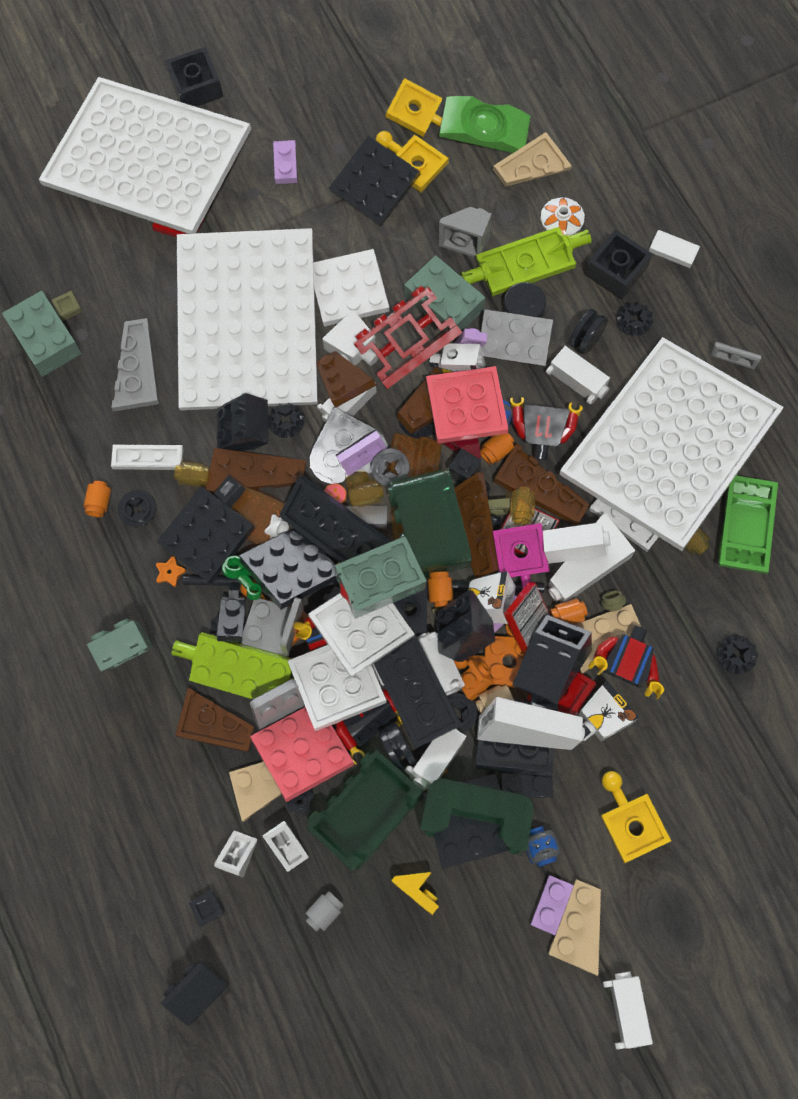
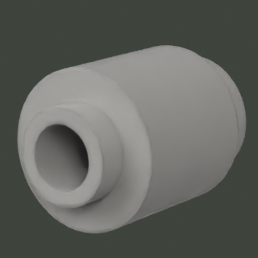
M328 891L325 896L322 894L308 909L306 914L309 917L306 919V922L316 931L320 928L325 931L341 913L340 909L344 905Z

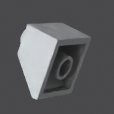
M468 207L441 218L439 222V246L476 258V254L484 252L489 240L492 214L481 208Z

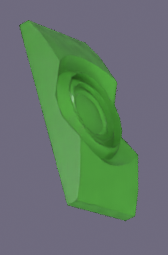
M473 96L446 97L439 137L514 153L526 145L530 115L508 104L490 105L483 103Z
M735 476L726 490L724 501V518L719 542V566L768 574L778 482Z

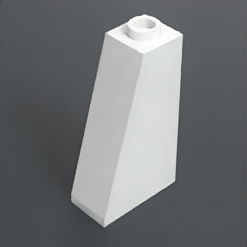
M606 513L596 523L602 522L604 532L609 531L611 546H607V556L565 561L551 578L548 585L550 588L548 589L549 594L555 601L559 600L560 603L573 599L632 558L635 549Z
M496 697L479 716L477 739L572 750L583 741L585 729L582 727L583 717Z

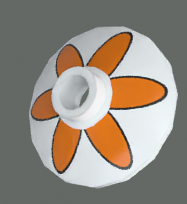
M560 197L552 199L545 204L541 211V223L546 231L560 227L562 234L571 236L580 231L584 224L585 215L582 207L576 201Z

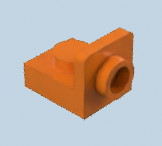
M470 659L467 662L470 668L461 675L465 684L461 689L468 699L474 700L478 697V694L493 684L494 680L490 676V668L484 662Z

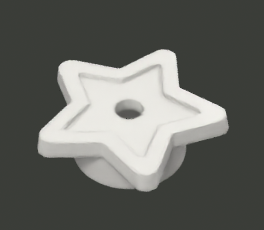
M272 515L271 523L265 529V533L270 535L271 540L287 532L289 525L283 519Z

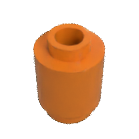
M509 433L493 435L482 445L480 450L481 457L490 465L494 462L498 463L514 449V439Z
M93 481V483L88 484L83 505L86 515L103 517L104 513L107 512L111 488L107 487V483Z
M446 571L429 573L430 579L427 580L429 603H434L435 608L445 607L454 600L452 578L449 577V572Z
M577 598L554 605V608L549 610L551 617L572 625L585 621V616L588 615L585 603L583 601L579 602Z

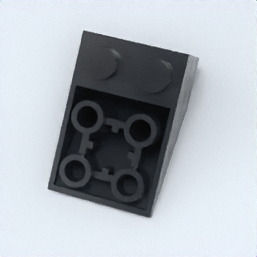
M546 615L534 633L512 685L558 705L592 652V632Z

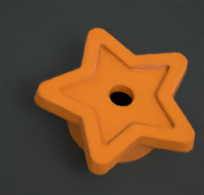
M171 557L166 563H156V567L160 572L156 582H167L176 587L177 580L180 578V575L186 572V569L177 566L175 557Z

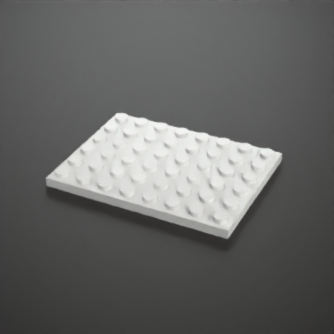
M98 77L40 176L39 181L44 186L188 234H195L250 133L251 126L249 123Z
M312 228L177 234L179 409H217L244 393L268 400V407L278 406L279 403L283 405L288 403L293 405L318 404Z
M662 337L562 467L560 475L683 551L782 412L783 407Z

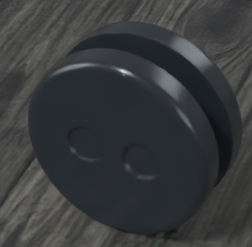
M517 283L511 286L505 294L503 312L543 318L546 307L545 294L540 287L533 283Z
M594 309L588 310L574 328L569 338V345L576 348L580 344L579 352L584 355L587 354L602 336L607 326L608 318L598 315V312Z
M397 721L390 723L386 728L383 727L378 730L384 749L397 771L400 772L405 769L401 759L404 755L411 766L417 763L412 746Z

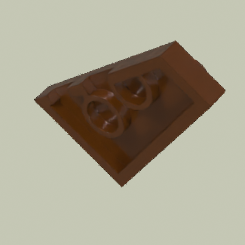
M336 351L316 361L331 402L336 408L377 386L373 378Z
M435 367L429 376L443 373ZM426 379L397 414L398 420L410 434L433 422Z
M188 688L175 736L249 753L252 743L250 736L254 734L255 727Z

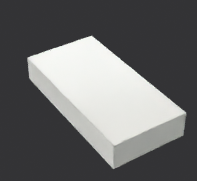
M658 230L649 252L691 268L700 246Z

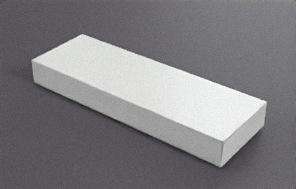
M113 445L111 467L112 469L182 470L184 447L183 445Z
M598 498L589 509L599 518L606 513L624 536L646 552L659 538Z

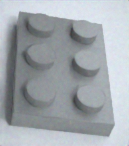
M484 310L481 332L487 333V342L481 348L483 356L545 366L553 320Z

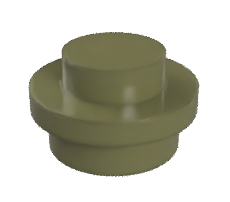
M610 591L602 596L603 601L601 602L604 609L614 612L620 610L625 605L626 599L620 591Z

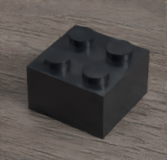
M206 47L165 60L169 77L181 103L195 107L223 97L220 80Z
M615 229L589 260L586 276L623 299L649 267L652 253Z

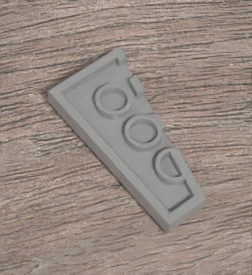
M147 318L124 322L121 357L118 362V377L114 388L115 397L112 401L113 411L159 404L150 327Z

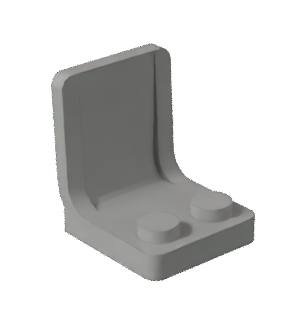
M260 598L254 600L243 631L241 643L288 657L297 630L294 628V624L300 621L303 611L302 599L295 598L292 607L287 606L282 610L274 602Z
M292 679L253 699L250 702V707L256 726L261 731L304 708L298 685Z

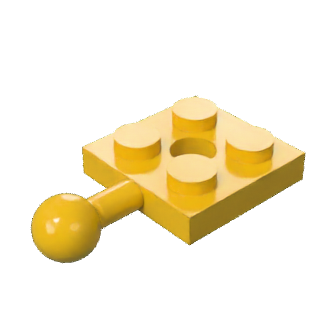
M404 78L385 117L424 137L431 122L441 127L442 117L435 113L442 98ZM409 104L417 105L419 111H412L409 108Z
M381 131L376 136L377 142L389 148L397 156L420 171L421 175L412 186L419 192H422L448 164V157L416 135L403 147L394 142L392 135L387 131ZM414 161H422L424 164L416 167L412 163Z
M614 771L605 773L602 778V785L607 791L612 792L619 807L600 817L623 863L629 862L670 842L671 839L648 794L628 802L621 789V776ZM632 821L641 824V835L634 836L630 833L629 824Z

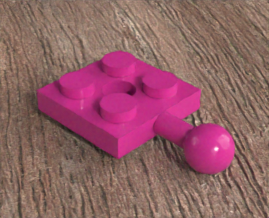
M542 523L493 531L500 573L508 571L510 577L521 576L522 588L524 589L527 583L531 582L530 574L550 571L544 552ZM518 544L527 546L528 554L526 557L519 558L516 556L515 547Z

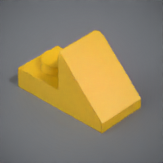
M431 872L395 876L392 879V883L431 915L438 909L439 906L435 903L438 899L427 889L423 893L419 890L431 875Z

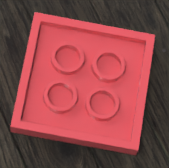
M496 366L426 376L437 444L508 433V424Z
M306 707L250 736L251 741L286 802L354 765L352 758L332 725L315 731Z

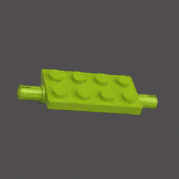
M556 227L476 254V261L479 267L461 272V277L469 284L483 280L486 282L491 295L495 296L507 292L511 286L517 283H533L574 269L576 262L572 254L573 249L591 244V235L588 234V230H584L569 236L568 234H562L560 227Z
M203 632L199 634L197 646L176 640L172 648L175 649V651L172 650V656L192 660L193 664L189 681L250 699H255L294 679L288 660L293 658L238 642L217 641V636Z

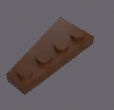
M516 443L493 483L578 526L590 504L567 485H562L552 472H547L538 464L539 461L533 456L529 457L522 451L523 448Z
M214 448L206 490L214 494L228 475L237 480L245 489L260 490L263 487L280 488L294 486L299 477L305 476L307 462L301 459Z
M476 473L446 493L445 496L475 578L478 579L499 571L484 473Z

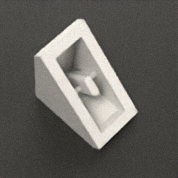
M285 821L263 835V838L287 872L309 858Z
M233 831L217 858L214 867L244 877L257 839Z

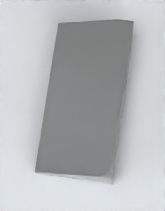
M715 341L711 353L712 357L751 369H755L761 360V355L717 341Z
M345 506L373 528L387 529V506Z

